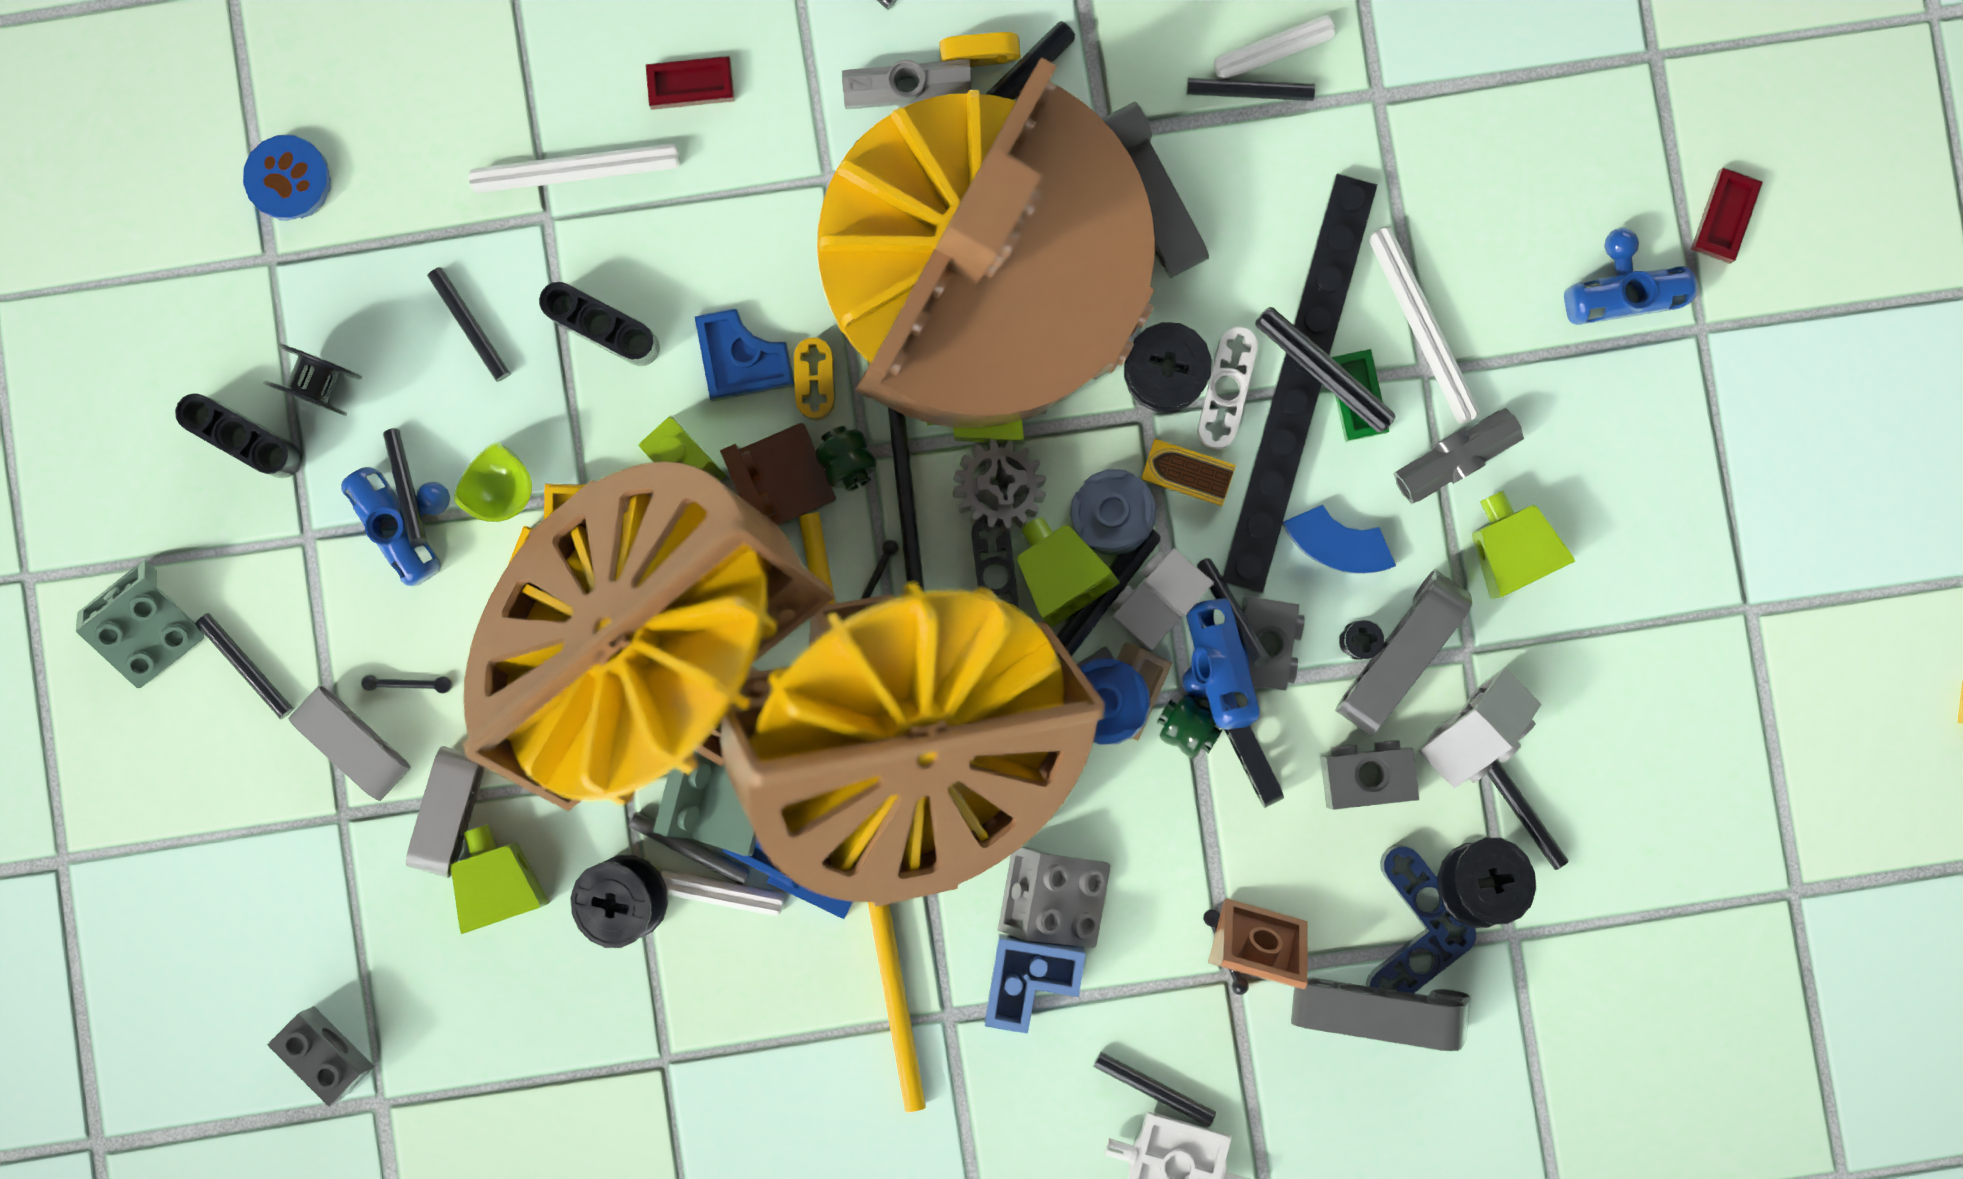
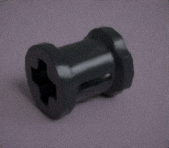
M1360 620L1347 624L1339 635L1341 651L1355 660L1375 657L1384 645L1382 629L1376 623L1369 620ZM1358 628H1360L1362 635H1369L1370 643L1363 646L1364 652L1361 646H1353L1352 637L1359 635Z

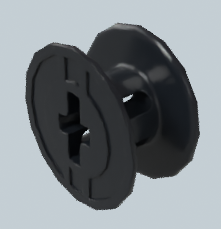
M1161 322L1147 327L1134 339L1133 348L1124 362V379L1129 393L1140 405L1155 412L1172 413L1188 407L1200 396L1211 376L1212 357L1207 343L1194 329L1181 323ZM1165 358L1173 360L1172 367L1185 371V374L1173 371L1170 377H1165L1162 375L1163 368L1149 364V361L1162 364Z
M279 343V348L298 356L285 387L267 380L263 381V384L347 416V412L329 405V398L340 373L355 379H362L363 376L304 351Z
M1483 838L1474 843H1464L1452 849L1442 860L1437 875L1438 894L1445 910L1457 922L1471 928H1489L1495 924H1509L1522 918L1532 906L1537 889L1535 871L1528 856L1516 844L1503 838ZM1493 877L1495 887L1480 889L1478 879Z
M616 855L603 861V863H598L585 869L575 881L570 896L571 914L578 930L590 942L604 948H622L654 932L664 920L668 907L667 886L661 873L648 860L636 855Z

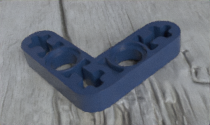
M1394 845L1382 854L1380 869L1384 877L1425 930L1372 970L1367 977L1366 986L1381 988L1378 981L1382 977L1389 981L1393 980L1401 974L1394 969V966L1400 962L1403 971L1414 980L1408 984L1405 979L1401 978L1392 986L1393 990L1415 993L1472 948L1476 940V929L1457 922L1448 913L1444 915L1448 921L1456 927L1463 925L1464 929L1460 933L1463 939L1461 943L1458 944L1452 940L1446 942L1445 938L1448 937L1449 932L1443 923L1438 920L1434 926L1430 923L1431 920L1441 917L1446 912L1440 897L1438 906L1434 910L1427 912L1422 911L1416 901L1417 894L1425 887H1432L1438 892L1437 877L1415 850L1403 845ZM1395 855L1402 858L1410 857L1411 861L1408 862L1407 868L1413 876L1419 878L1422 872L1426 876L1424 879L1413 883L1407 892L1403 887L1411 884L1408 878L1400 872L1393 874L1391 871L1395 867L1393 860ZM1418 948H1425L1432 955V964L1424 972L1413 971L1409 964L1410 955Z

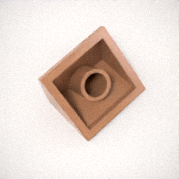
M1225 898L1208 963L1286 986L1305 989L1308 984V921Z

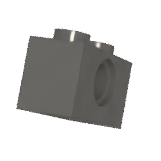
M1249 596L1243 598L1241 609L1258 638L1265 632L1274 634L1279 640L1278 652L1270 657L1269 662L1263 666L1256 667L1248 655L1249 672L1253 686L1285 691L1287 690L1288 683L1295 682L1298 658L1292 657L1294 640H1301L1305 621L1304 615L1298 614L1300 604Z
M1400 740L1374 742V750L1357 752V745L1331 747V755L1320 757L1325 803L1328 809L1337 810L1420 800L1414 750L1410 747H1400ZM1371 761L1377 766L1379 775L1374 784L1365 786L1359 779V770L1364 763Z
M315 1006L297 1013L267 1044L328 1107L344 1098L375 1067Z

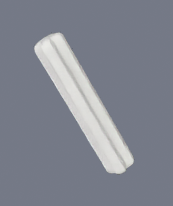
M1324 15L1217 56L1213 62L1215 72L1219 79H1230L1331 40L1336 34L1333 21L1330 16Z
M670 870L660 872L670 896L771 916H779L783 909L784 894L781 892L746 885L742 886L741 884Z

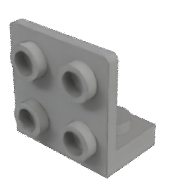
M1027 847L1019 848L1010 857L997 931L1026 941L1095 948L1100 930L1110 864L1104 861L1049 854Z

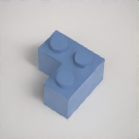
M998 933L984 1027L1028 1034L1035 990L1079 997L1086 957L1084 947L1026 941L1011 935Z

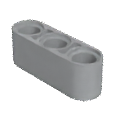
M318 685L288 718L290 723L359 788L377 801H381L411 769L409 763L336 695L323 686Z
M441 746L434 758L406 854L405 863L407 867L446 878L452 876L451 864L459 860L465 839L464 832L468 829L485 769L484 766L467 758L464 751Z

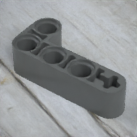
M1134 101L1103 117L1102 120L1116 134L1128 151L1142 179L1153 217L1154 254L1164 272L1171 279L1209 259L1208 250L1150 142L1152 131L1141 107Z
M1436 569L1422 582L1413 596V605L1384 641L1382 650L1375 657L1371 658L1336 706L1335 711L1370 736L1374 735L1459 627L1472 607L1471 594Z
M1308 977V984L1305 989L1294 987L1291 1024L1305 1029L1440 1051H1460L1467 1040L1471 996L1464 992L1448 989H1435L1429 995Z

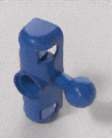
M1619 227L1608 234L1604 244L1607 255L1615 261L1616 276L1595 279L1584 283L1577 282L1569 286L1564 292V303L1568 320L1572 324L1583 325L1683 308L1695 299L1697 280L1692 270L1685 266L1645 272L1634 271L1632 257L1638 251L1639 239L1632 230ZM1599 284L1601 285V286L1586 288L1587 286H1593V285H1599ZM1627 285L1636 290L1638 294L1637 303L1630 301L1627 297ZM1684 295L1683 304L1671 306L1673 296ZM1605 307V312L1601 317L1589 319L1590 310Z
M366 466L352 472L343 479L341 483L343 495L349 499L353 510L365 526L367 537L377 544L390 566L400 576V581L407 586H418L436 575L441 567L439 558L427 542L423 546L430 553L432 559L423 563L415 551V548L418 547L410 546L399 499L381 471L374 467ZM376 474L385 487L375 491L367 476ZM429 481L423 484L416 493L421 517L425 514H441L449 506V491L438 482ZM388 515H393L398 523V530L391 538H386L381 532V522Z
M1226 598L1199 602L1186 615L1195 650L1191 658V667L1188 668L1182 677V687L1188 695L1194 698L1208 697L1213 719L1219 728L1235 729L1248 727L1259 718V705L1249 672L1248 654L1241 643L1232 607ZM1215 609L1220 610L1224 614V623L1215 625ZM1234 692H1242L1247 697V705L1245 707L1238 708Z

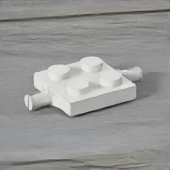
M1147 1110L1141 1132L1133 1145L1108 1137L1107 1146L1104 1149V1156L1128 1162V1179H1251L1227 1172L1226 1157L1232 1139L1230 1134Z

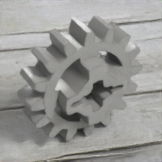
M990 440L987 451L979 444L975 445L972 450L973 458L963 455L959 463L962 469L956 470L953 476V480L960 485L954 488L952 495L954 498L964 499L958 511L960 513L968 511L973 513L970 521L972 526L976 525L980 520L985 521V529L988 533L992 531L995 524L1000 525L1004 534L1009 532L1012 522L1020 529L1024 528L1027 523L1026 515L1035 518L1040 510L1036 503H1043L1046 497V492L1037 489L1044 486L1047 480L1045 475L1035 474L1041 462L1039 459L1028 462L1026 457L1029 449L1026 447L1020 450L1019 453L1014 452L1013 441H1008L1004 449L998 447L996 440ZM986 464V474L979 475L976 479L972 480L974 472ZM995 477L996 481H999L1000 487H1007L1004 495L1003 492H1000V488L997 485H992ZM1027 493L1025 501L1013 509V498L1021 497L1022 494Z

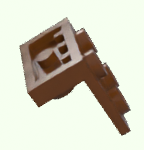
M798 423L743 448H740L735 443L720 450L739 497L777 526L836 501L833 488L827 482L825 470L815 457L816 449L804 423Z

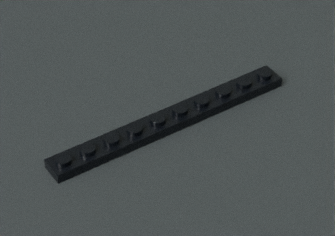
M1338 173L1333 179L1293 325L1329 356L1378 186L1374 183ZM1286 352L1283 356L1222 572V578L1227 585L1262 594L1265 588L1322 385L1321 382Z

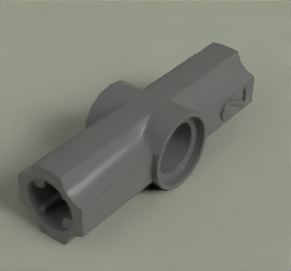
M1507 408L1498 410L1479 421L1478 424L1470 429L1465 430L1463 428L1431 447L1432 451L1394 472L1396 485L1410 504L1419 502L1450 482L1454 484L1486 465L1485 462L1524 440L1522 427L1515 415L1511 414Z

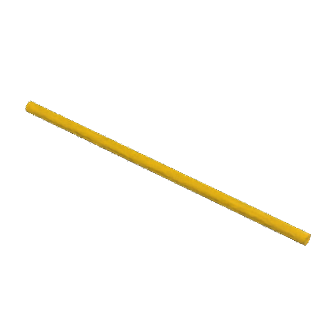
M820 513L799 516L808 571L829 585L834 595ZM834 598L831 602H829L827 605H829V604H835V603H836V602H835V598ZM868 903L905 1112L920 1111L926 1108L891 908L890 904L875 907L873 903Z

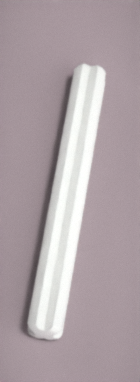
M672 143L472 168L469 170V184L471 190L475 193H485L677 169L680 166V155L677 146Z
M1385 227L1371 234L1369 242L1456 421L1460 424L1468 422L1480 414V409L1392 229Z

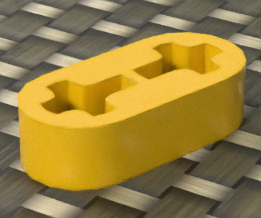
M1012 32L958 35L944 38L939 42L940 62L969 59L970 67L1008 64L1021 58L1019 35Z
M811 337L804 339L795 349L794 381L797 408L804 417L815 421L825 419L834 409V358L831 348L825 341L820 338ZM817 347L819 354L826 355V358L818 362V375L811 376L810 365L808 362L802 361V357L810 354V348ZM811 383H818L820 395L827 397V403H821L819 411L816 412L812 411L809 404L803 403L804 398L811 397Z

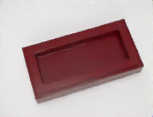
M730 56L645 64L648 101L651 110L735 102Z
M1724 167L1718 170L1690 250L1729 264L1736 261L1763 181Z

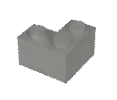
M1175 548L1166 555L1159 550L1140 571L1145 577L1135 590L1128 585L1111 604L1117 609L1111 618L1148 651H1152L1178 620L1191 610L1214 583Z
M1505 667L1477 687L1460 711L1435 728L1418 752L1453 789L1468 779L1475 783L1491 769L1492 762L1499 759L1501 763H1504L1521 748L1522 745L1518 740L1522 739L1534 728L1536 723L1533 721V717L1542 704Z

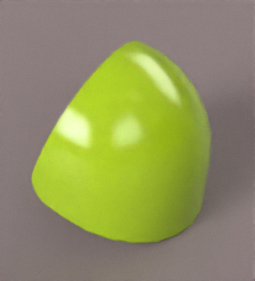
M500 442L492 443L475 457L463 473L455 489L454 501L461 509L479 520L486 522L509 520L518 515L530 500L532 493L530 474L519 457Z

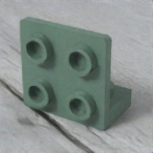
M146 559L77 612L75 632L136 688H142L204 639V633L197 627L195 622L157 587V570Z
M694 750L693 754L697 762L695 770L690 774H686L675 767L669 771L653 832L667 837L691 838L743 856H752L757 837L730 782L725 764L721 767Z

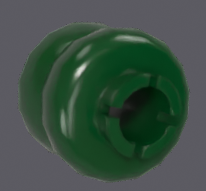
M839 426L833 429L835 435H832L829 430L821 436V440L824 442L816 448L815 457L818 463L825 469L828 484L834 488L846 487V491L850 492L859 489L856 482H859L863 487L871 481L868 475L876 469L877 461L871 451L867 449V442L861 431L857 429L846 431L845 426Z
M1183 695L1178 703L1170 699L1156 722L1164 726L1159 735L1160 739L1166 744L1178 747L1182 753L1190 758L1197 757L1201 749L1209 754L1223 731L1215 727L1216 723L1213 719L1211 708L1202 706L1190 695Z

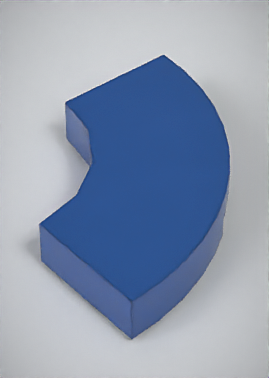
M1323 505L1283 521L1282 525L1294 544L1309 558L1329 568L1350 574H1369L1396 567L1379 527L1367 530L1347 528L1334 520Z

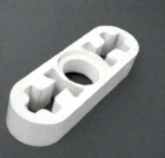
M1233 327L1227 330L1217 346L1197 426L1199 441L1211 450L1226 448L1237 435L1258 351L1256 336L1244 327ZM1236 337L1242 338L1243 346L1249 348V353L1243 352L1240 355L1236 368H1245L1244 374L1233 368L1220 369L1221 362L1227 366L1230 364L1233 351L1226 347V342L1233 343ZM1230 377L1236 380L1239 385V394L1235 399L1223 400L1217 395L1215 385L1220 378ZM1210 403L1221 409H1235L1234 416L1229 412L1225 413L1222 427L1229 430L1228 435H1222L1218 441L1212 440V432L1206 430V424L1212 425L1218 414V410L1209 409Z

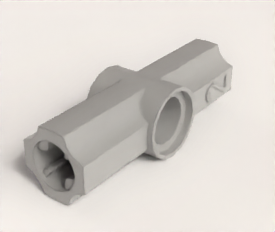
M904 59L892 66L842 70L845 110L895 105L903 108L931 97L968 93L969 90H972L969 59L916 63L913 60ZM904 77H912L919 83L917 88L910 92L898 90L896 84Z

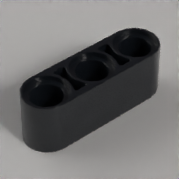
M552 282L541 291L539 306L542 312L558 326L636 366H647L658 357L660 351L659 340L642 322L567 283ZM563 295L571 296L572 304L570 309L563 314H555L553 312V305L556 299ZM599 315L609 316L610 323L607 330L601 334H593L590 328L592 320ZM635 335H646L648 343L644 351L639 354L629 353L628 343L630 339Z
M192 393L182 397L177 403L175 418L182 428L253 469L277 478H288L299 470L302 460L298 447L220 401L198 393ZM206 405L209 412L208 418L203 424L198 425L196 413L200 407ZM244 426L246 431L245 439L240 445L235 447L232 442L233 433L238 427ZM281 447L283 451L282 461L278 466L272 468L269 463V455L273 449Z

